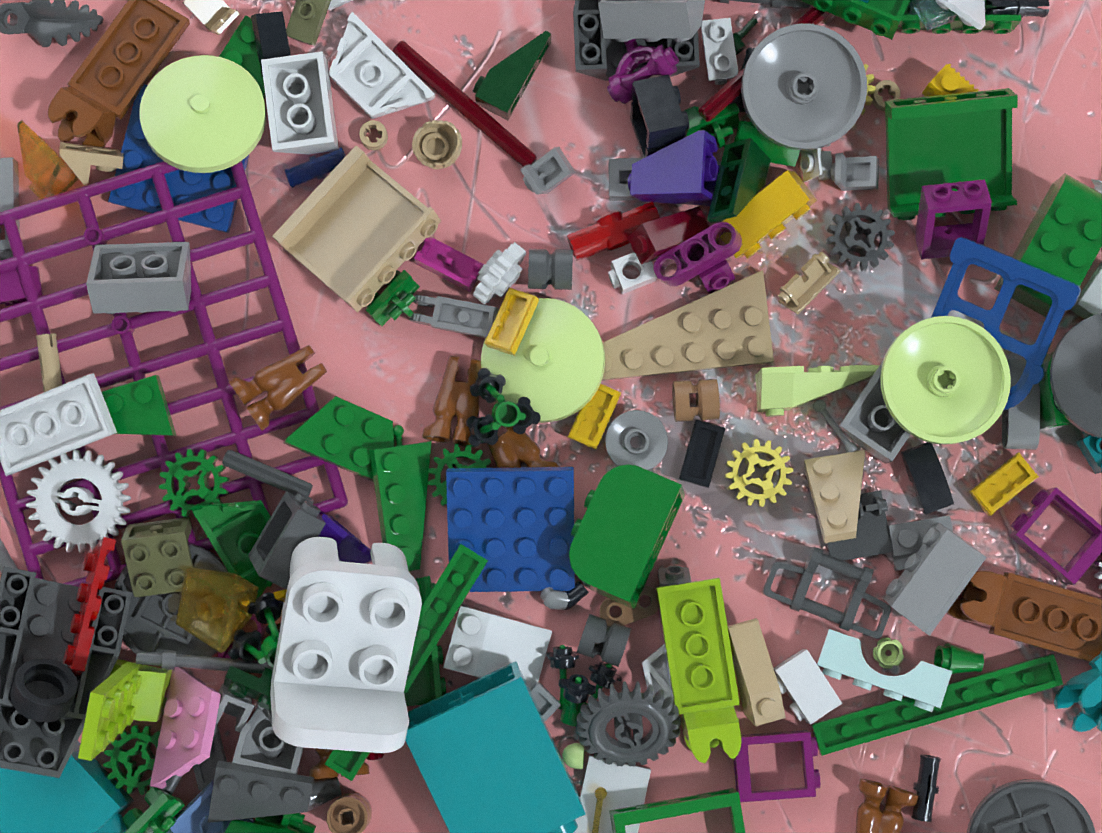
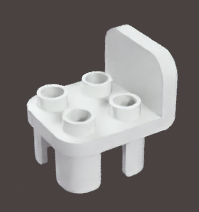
M327 537L308 538L299 543L294 549L290 562V580L287 586L285 603L282 608V621L270 690L273 731L282 741L304 748L373 753L393 752L404 745L409 725L404 690L422 601L418 583L409 573L406 557L398 547L387 543H373L370 552L372 564L339 561L337 543L334 539Z

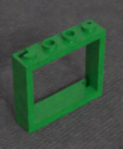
M733 788L609 810L612 832L626 833V825L729 807L733 833H745L739 792Z

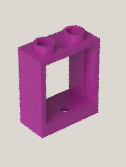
M985 179L922 186L915 231V240L921 260L950 257L954 242L960 237H965L984 245L992 204ZM975 209L972 223L934 227L936 213Z
M1057 487L1050 488L1047 491L1042 489L1032 499L1031 503L1034 506L1027 515L1023 512L1014 520L1011 525L1014 530L1010 533L1009 537L1065 585H1075L1102 553V526ZM1051 502L1091 535L1064 568L1024 535Z
M807 730L741 735V748L739 754L733 759L736 791L739 792L740 802L816 797V788L821 786L819 769H814L813 756H818L816 737H811V732ZM801 741L805 787L752 791L748 745Z

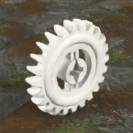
M73 450L72 459L65 453L60 455L61 463L53 458L48 460L51 466L50 470L45 467L38 468L43 475V479L31 478V481L38 486V489L27 491V494L36 497V500L27 503L26 507L35 508L37 511L28 517L29 520H40L34 531L47 530L43 541H49L55 537L54 548H60L66 542L67 553L72 552L76 544L79 553H84L87 543L94 550L98 540L101 541L103 537L109 538L108 533L114 536L119 535L115 525H126V521L121 517V513H130V509L123 506V502L131 500V496L122 494V491L127 489L129 484L118 482L123 476V472L112 473L115 466L114 462H109L103 466V455H98L93 461V455L90 450L85 452L83 459L78 450ZM76 478H84L91 481L99 489L102 500L95 499L93 493L86 488L72 487L64 493L60 492V490L67 482ZM60 497H78L79 499L83 500V502L97 503L99 504V506H77V504L72 503V501L60 499ZM57 503H60L62 509L72 516L86 515L92 510L99 511V513L92 521L83 525H76L68 522L60 514Z

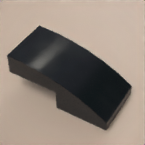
M926 442L902 451L901 455L909 480L914 485L921 511L926 515L953 505L954 501L932 443Z

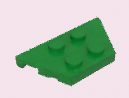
M335 396L284 440V444L374 482L369 450L394 447L393 421Z
M261 500L192 507L191 509L247 604L254 603L263 594L267 586L271 587L273 584L258 576L248 557L271 517Z

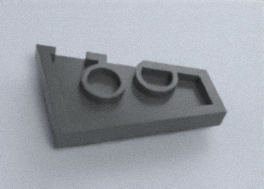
M218 760L208 823L308 812L314 777Z

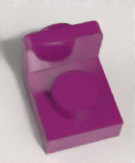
M698 248L693 252L692 261H698L703 257L704 248ZM726 259L698 275L709 294L726 287L728 283L735 279Z

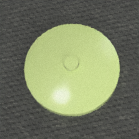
M209 55L192 56L171 63L150 81L140 103V123L149 146L164 162L188 172L211 173L234 166L254 150L264 132L266 107L258 83L242 66L222 57Z
M538 298L539 302L515 356L489 348L485 344H483L481 353V368H488L490 373L494 375L501 374L504 376L506 384L503 386L501 395L504 396L505 400L517 404L519 398H529L533 410L540 413L541 419L539 423L562 420L581 410L597 392L605 370L604 345L595 325L575 306L551 298Z
M938 316L912 325L902 332L891 344L882 364L881 391L891 416L909 434L930 443L956 444L981 435L1000 417L1010 393V369L1001 346L984 328L960 317Z

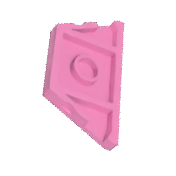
M175 667V670H172L150 782L151 787L159 789L165 788L167 786L166 780L172 776L177 775L181 777L190 771L194 765H199L210 757L221 698L219 692L206 686V683L193 677L186 669Z

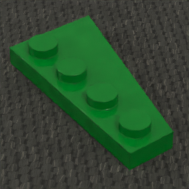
M432 441L369 450L382 543L394 545L404 553L409 571L420 570Z

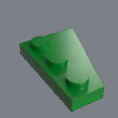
M158 375L102 392L117 431L115 434L176 436Z

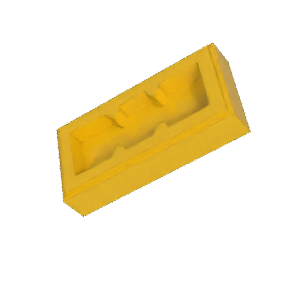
M508 288L484 344L489 348L515 356L539 299L535 295Z
M600 384L593 398L579 410L568 438L596 450L621 392Z
M1018 452L971 489L969 493L985 513L991 516L1039 476Z

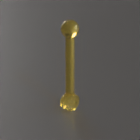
M603 787L595 790L597 801L592 833H598L603 799L607 796V791Z

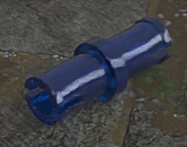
M340 147L319 157L313 155L309 157V161L285 169L290 186L294 188L314 178L318 180L323 179L325 174L332 172L345 158L344 150Z

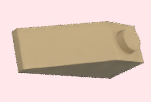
M755 618L728 626L731 652L744 715L755 726L786 718L780 687L758 619Z

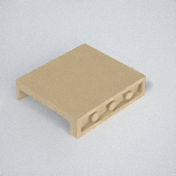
M355 146L272 237L358 313L362 307H366L372 302L375 293L383 284L389 283L394 278L396 270L415 255L417 247L436 232L441 219L434 209L426 207L374 164L364 151Z

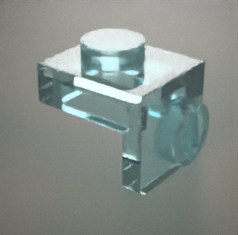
M911 0L907 10L910 15L918 14L927 31L955 21L957 15L950 9L941 8L935 0Z

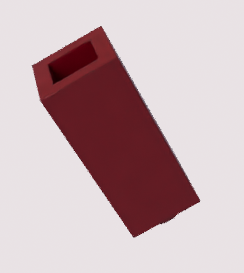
M698 206L642 223L627 238L633 252L642 265L656 260L663 253L709 228V225Z

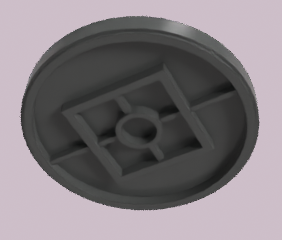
M188 543L197 582L196 589L134 597L127 565L124 567L114 589L132 593L122 640L135 654H137V651L163 653V650L176 651V654L212 657L222 648L235 620L239 616L240 600L236 583L224 563L215 554L201 546Z
M1037 779L1012 781L990 792L976 807L967 829V833H1096L1088 812L1077 798L1054 783Z

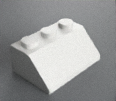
M323 51L261 60L272 151L307 155L338 151L339 146L330 76L328 74V61Z

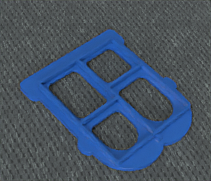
M960 237L955 240L952 247L950 260L953 262V265L931 318L948 316L952 310L958 311L981 321L984 324V329L996 339L1002 348L1025 358L1026 366L1017 384L1010 388L1008 401L1004 408L1006 410L1022 402L1030 393L1033 385L1038 384L1044 378L1045 370L1042 367L1044 359L1065 311L1074 307L1081 289L1075 283L970 239ZM971 264L994 272L1003 278V285L991 310H986L958 296L961 282L968 266ZM1018 285L1027 286L1050 296L1052 299L1050 310L1033 345H1028L1001 333L999 329L1015 288Z

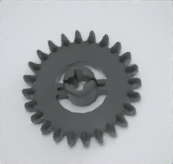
M625 681L620 693L615 690L613 684H610L609 696L599 688V702L596 698L589 695L588 705L582 704L581 713L577 715L576 733L579 735V743L585 746L587 753H594L595 759L601 760L605 758V763L609 765L617 762V766L622 767L625 763H628L631 767L635 766L636 762L645 765L647 764V759L655 761L659 759L658 753L664 755L669 752L668 747L674 746L676 744L675 738L680 735L681 718L678 707L673 705L672 698L667 697L664 699L662 689L653 697V687L651 684L648 685L644 693H641L638 681L633 692L629 691ZM642 716L646 717L652 724L650 732L644 738H642L644 733ZM612 718H614L615 737L618 740L610 737L606 732L607 723Z

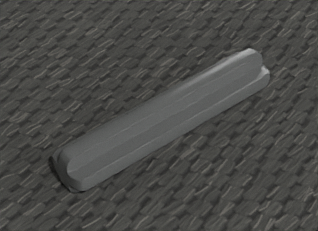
M228 450L224 455L222 461L224 466L285 492L288 491L294 495L297 492H301L309 496L312 491L313 485L233 450Z

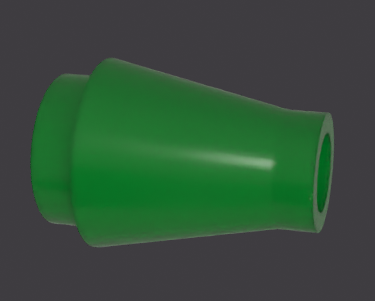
M946 643L944 646L939 645L936 648L934 665L950 670L952 674L981 672L984 666V656L982 653H975Z

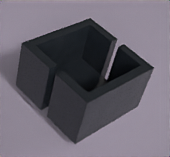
M669 74L632 83L630 120L643 158L685 138V130L689 129L687 112L681 111L679 106L681 103L679 89L677 86L672 85Z

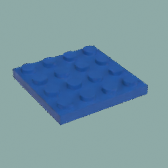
M144 84L134 100L121 153L124 156L122 169H116L115 176L163 161L149 146L140 123V103L148 86ZM249 155L242 160L244 170L246 169ZM231 167L211 173H193L179 169L164 174L174 206L236 187ZM152 178L110 192L109 203L147 213L162 210ZM237 200L180 217L178 220L229 233Z
M574 467L447 468L449 562L460 544L488 560L470 592L543 591L547 587L553 588L555 591H570L575 588V572L571 567L569 559L570 546L574 539L571 536L574 526Z

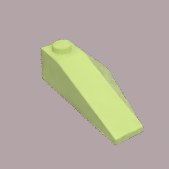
M849 365L840 367V370H834V367L818 366L809 368L808 372H804V366L761 368L755 375L757 412H765L766 417L784 416V411L796 408L872 378L880 365Z

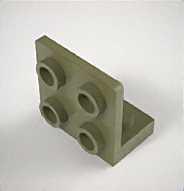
M190 517L127 525L121 543L134 597L196 589L197 582L188 544L192 529Z

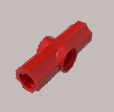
M653 202L646 203L624 213L619 211L606 215L597 220L596 224L568 234L567 240L570 249L573 250V256L576 261L582 260L603 250L612 251L629 244L630 242L627 237L642 223L659 219L660 215Z

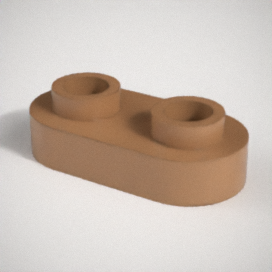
M650 586L644 587L640 597L647 595L651 599L650 605L646 608L639 604V600L635 609H632L606 598L600 606V617L606 619L609 626L614 623L624 626L652 616L659 609L657 591ZM615 605L621 608V615L617 618L611 617L609 613L610 608Z

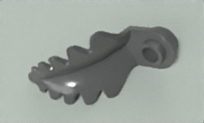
M32 0L29 3L13 2L0 5L1 33L8 35L28 33L43 47H49L53 37L59 45L65 46L68 34L75 42H79L81 40L80 32L83 36L89 37L90 28L93 31H97L98 25L102 24L104 20L102 16L97 14L96 9H92L89 12L87 4L79 9V2L76 0L72 1L68 7H66L65 0H54L52 4L50 0ZM10 14V21L8 23L7 17Z

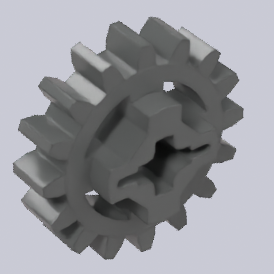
M856 203L853 206L852 212L847 206L841 210L843 217L836 214L832 218L836 225H829L827 231L833 234V236L826 240V244H834L830 255L839 254L838 264L841 265L844 261L849 262L848 268L851 271L856 264H859L861 271L867 269L868 263L873 268L879 265L878 258L885 260L889 256L884 249H892L894 243L888 241V238H891L895 231L887 230L886 228L891 220L886 219L882 221L880 217L883 211L880 209L875 214L872 213L871 204H868L865 210H861L860 204ZM860 218L869 220L872 223L862 222ZM845 224L847 235L841 240L840 233L842 226ZM857 233L859 235L865 234L866 239L864 241H856L854 236ZM879 234L880 243L878 249L875 250L874 238ZM848 251L857 252L861 257L852 255Z

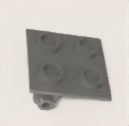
M881 490L860 495L856 538L827 543L831 557L843 561L893 552L885 514L888 511L886 499L882 498Z

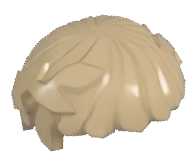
M442 120L428 121L415 132L412 140L413 153L422 164L427 165L429 168H447L455 163L461 153V133L451 122H443Z

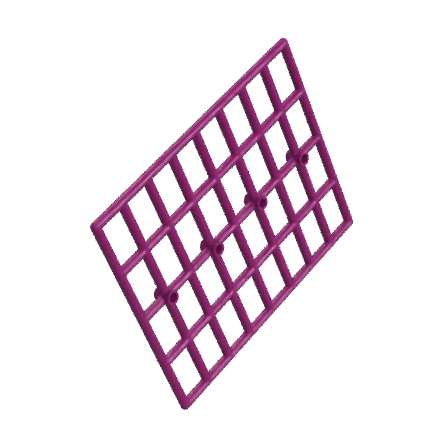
M162 161L0 212V225H4L13 257L0 261V274L17 269L27 299L25 302L0 309V322L31 313L37 335L50 334L43 309L89 294L86 283L39 297L30 264L88 246H92L94 251L95 245H106L110 239L164 222L167 223L172 242H185L178 218L241 199L250 231L190 250L191 295L188 310L145 312L127 318L126 313H114V319L110 324L57 340L58 353L117 334L120 335L129 367L97 376L96 380L100 388L132 378L135 382L146 378L145 374L208 355L217 388L169 402L167 405L170 415L221 399L231 432L172 451L168 450L164 435H151L157 455L113 469L112 473L123 472L120 480L160 467L162 472H169L170 469L165 462L171 461L176 463L175 454L177 452L187 457V449H193L195 456H198L200 450H205L207 453L235 444L238 453L253 459L248 439L305 422L320 410L311 385L301 393L306 406L305 409L270 419L269 426L264 430H261L257 424L243 428L233 396L236 395V392L228 382L229 380L220 354L221 350L281 331L289 355L300 349L242 161L231 166L236 187L177 206L173 204L164 174L179 169ZM150 178L153 179L162 207L161 211L103 229L99 228L90 197ZM78 201L86 226L84 235L25 253L16 220ZM255 244L263 269V276L206 294L201 293L192 262L245 245ZM268 287L278 320L224 337L215 338L206 306ZM194 310L204 343L141 362L133 337V332L136 328ZM38 346L0 358V371L38 360ZM305 362L297 366L302 374L307 372ZM61 369L62 385H64L66 382ZM254 376L245 378L243 380L250 382L251 380H253ZM21 400V401H18V402H14V403H11V404L2 406V407H0V410L5 409V408H7V407H10V406H12V405H15V404H17V403H19V402H22V401H24V400ZM85 446L75 449L80 452L82 459L87 451ZM311 455L273 467L292 475L324 465L334 497L314 503L313 505L321 510L319 513L321 515L343 508L348 504V498L338 467ZM0 462V482L27 570L36 573L35 578L44 580L37 555L56 550L53 547L56 538L33 544L23 511L30 509L26 507V504L35 501L36 497L30 495L19 499L12 475H5ZM245 475V477L222 484V488L228 490V494H220L218 498L249 488L253 501L261 500L271 516L261 485L264 482ZM175 477L174 489L177 493L179 490V482L178 479ZM84 478L65 484L60 492L64 493L72 487L86 488L93 493L95 499L102 500L99 489L91 481ZM193 496L187 503L196 505L206 500L200 496ZM170 500L122 515L121 517L126 521V525L116 524L115 527L119 530L127 527V525L138 524L169 513H175L176 518H183L184 516H182L181 507L176 511L170 509L173 501ZM90 503V505L99 506L97 503ZM92 510L94 518L98 515L99 511ZM192 527L188 543L201 546L207 550L214 549L208 537L197 541ZM108 533V537L114 539L113 535ZM66 542L60 548L66 547ZM116 544L114 551L111 550L106 556L110 569L105 583L117 580L126 564L121 563ZM87 576L63 584L79 587L81 582H86Z

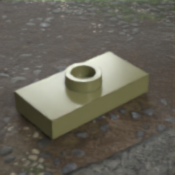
M296 0L286 29L287 37L315 46L331 0Z

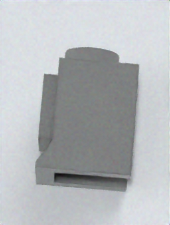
M223 683L219 690L221 698L216 724H218L224 712L236 717L235 731L241 732L254 708L252 698L249 696L240 698L231 694L227 690L228 687L224 686Z

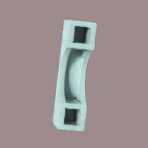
M831 629L828 630L817 663L818 666L824 668L822 672L824 675L840 680L843 674L854 678L852 684L870 691L872 685L885 689L884 696L898 701H902V697L906 696L915 700V707L930 712L933 711L934 707L941 708L952 675V671L924 661H920L914 669L903 675L887 676L873 670L865 661L860 639Z

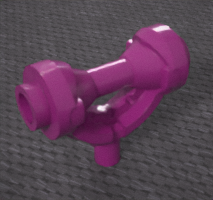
M636 39L624 42L627 53L622 57L616 73L609 78L610 85L607 86L612 99L615 102L621 101L623 104H626L632 100V83L634 81L648 79L653 75L663 76L669 74L670 76L677 72L676 64L679 63V60L671 47L665 48L663 45H659L656 48L638 46ZM648 62L646 66L642 67L641 69L633 73V70H635L639 66V64Z

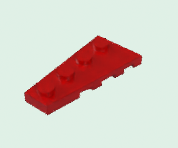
M103 537L94 550H92V553L87 552L84 560L83 571H88L85 583H80L76 601L81 602L79 614L74 613L70 626V632L75 633L73 644L67 645L63 664H67L75 676H80L86 668L95 627L91 626V621L96 620L102 602L101 596L97 595L98 589L102 590L110 569L108 565L104 564V561L111 550L114 551L116 539Z

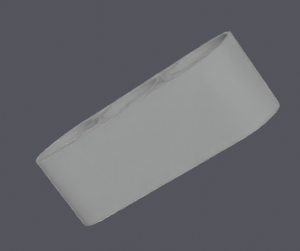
M1007 359L1011 376L1010 388L1019 381L1026 366V360ZM1039 383L1033 385L1030 393L1022 402L1012 408L1003 410L1002 445L1004 449L1036 450L1038 448L1040 438Z

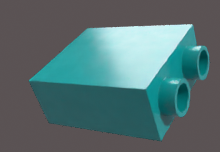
M517 661L408 711L409 725L405 741L450 833H573L576 831L578 824L575 819L586 815L584 807Z
M77 741L60 778L0 768V833H125L127 828L120 814L134 800L123 788H115L117 781L114 778L108 780L107 776L109 773L95 758L92 761L78 758L81 743Z

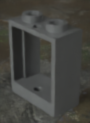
M286 491L248 554L258 576L284 589H287L290 580V562L294 549L302 541L318 537L326 524L319 514L321 510L313 505L314 500L301 492H297L294 495Z

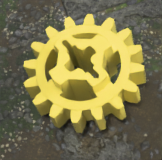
M754 439L751 448L746 442L742 443L741 449L743 452L740 453L737 450H733L731 454L735 461H727L725 464L732 469V472L724 475V478L732 479L733 481L728 490H738L735 498L737 500L744 496L747 497V506H751L754 500H757L759 507H764L765 499L774 504L777 502L776 493L780 496L787 494L782 486L792 484V481L786 478V474L793 472V468L785 467L784 464L790 457L784 456L781 458L779 454L782 447L779 446L774 450L770 449L771 441L769 440L765 442L764 446H760L759 440ZM756 453L767 454L773 460L768 462L759 459ZM744 458L746 464L745 473L739 477V465ZM754 465L758 469L771 467L762 476L764 481H761L759 477L750 480L746 479L755 471ZM779 469V479L773 488L774 485L771 479L774 471ZM747 485L758 487L762 494L752 493L744 487Z

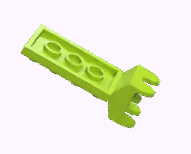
M720 578L656 587L674 705L678 707L679 715L682 714L681 722L686 745L701 763L707 762L711 753L710 747L715 748L718 745L731 759H734L739 754L741 748L740 726L734 706L740 705Z
M117 659L109 677L90 692L78 758L92 761L101 751L104 752L106 746L110 742L113 743L116 736L122 734L127 725L130 726L133 720L157 722L164 713L167 700L164 695L166 688L170 684L172 670Z

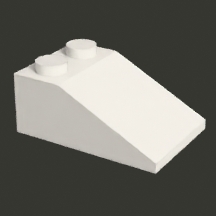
M460 606L443 668L481 678L517 661L529 689H531L539 681L552 631Z

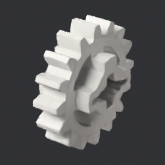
M515 242L508 249H505L504 252L498 249L478 272L479 276L477 279L481 282L476 286L473 296L484 305L489 303L496 295L503 297L508 288L520 277V272L523 268L519 265L524 260L523 258L527 254L526 251Z

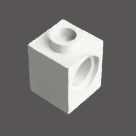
M634 252L611 261L612 270L608 271L613 288L619 287L622 294L657 280L652 261L641 265ZM633 265L638 268L640 275L636 279H628L623 275L622 270L626 266Z

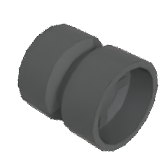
M529 248L528 289H546L551 284L555 290H572L573 250L555 249L553 254H549L547 249Z
M589 614L577 653L591 658L600 655L603 662L619 667L631 628L617 623L609 626L606 619Z

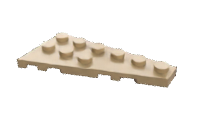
M763 270L603 342L605 370L602 381L773 363L774 358Z

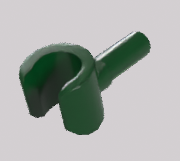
M753 17L738 33H733L736 55L746 48L742 39L758 23L756 18Z

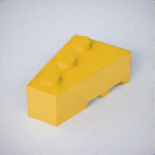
M785 171L755 195L736 217L723 221L731 224L742 238V246L734 254L735 258L745 256L748 259L762 248L759 245L768 237L771 240L776 238L786 229L784 225L792 219H800L811 210L810 206L818 201L795 171ZM729 232L720 236L725 245L732 238V234Z

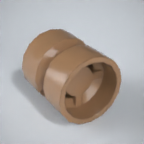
M717 379L699 380L697 385H693L690 380L673 381L672 398L675 422L693 421L695 416H699L701 420L719 419L720 398ZM689 394H696L697 407H690Z
M358 793L341 795L330 805L327 812L326 822L329 830L332 833H362L372 818L371 805L364 796Z

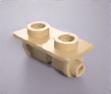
M825 253L813 254L812 258L801 268L804 275L800 277L798 274H795L780 288L781 292L778 294L780 300L778 302L798 315L841 270L828 263L830 259Z

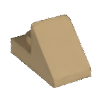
M60 142L59 155L84 186L89 184L90 165H95L97 170L114 172L115 168L122 169L124 156L121 150L63 142Z

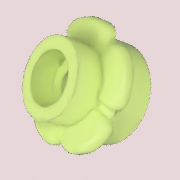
M882 638L877 642V647L873 648V658L879 662V666L882 668L891 669L894 665L898 666L903 661V646L896 639ZM887 650L891 651L890 656H887L885 654Z

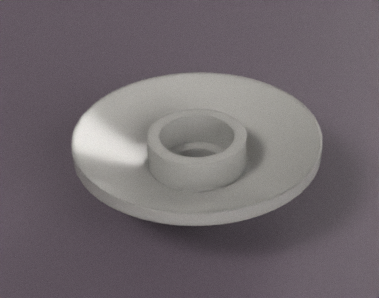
M632 410L614 419L607 430L605 443L609 457L617 466L636 465L650 470L657 466L665 456L668 447V436L664 425L656 416L645 411ZM633 437H639L642 440V446L634 448L631 446L630 440Z

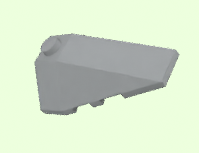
M258 705L256 711L240 732L232 763L297 774L304 747L293 746L279 739L273 731L272 711Z

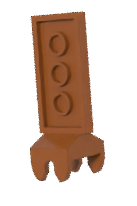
M128 0L67 83L68 87H61L49 105L48 117L50 121L55 123L62 120L58 129L60 141L65 143L74 139V137L87 135L82 145L104 148L113 136L116 117L121 120L127 113L144 84L147 85L190 25L189 19L158 0Z
M977 571L963 589V598L960 600L956 599L947 611V614L953 618L990 627V634L1091 662L1102 652V599L1013 573L1004 572V575L989 571Z

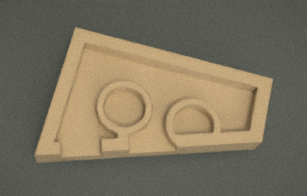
M865 450L804 460V470L824 543L856 538Z

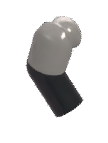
M578 581L575 584V588L567 592L555 591L553 588L547 587L541 592L540 597L544 601V605L549 609L569 610L589 592Z

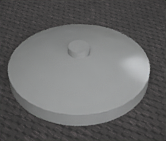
M815 24L789 25L774 31L764 38L750 55L745 65L741 82L743 105L754 127L773 143L794 150L822 148L845 135L860 117L867 96L865 68L855 48L837 32Z

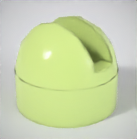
M572 743L565 747L562 753L565 764L573 769H583L585 746L580 743Z

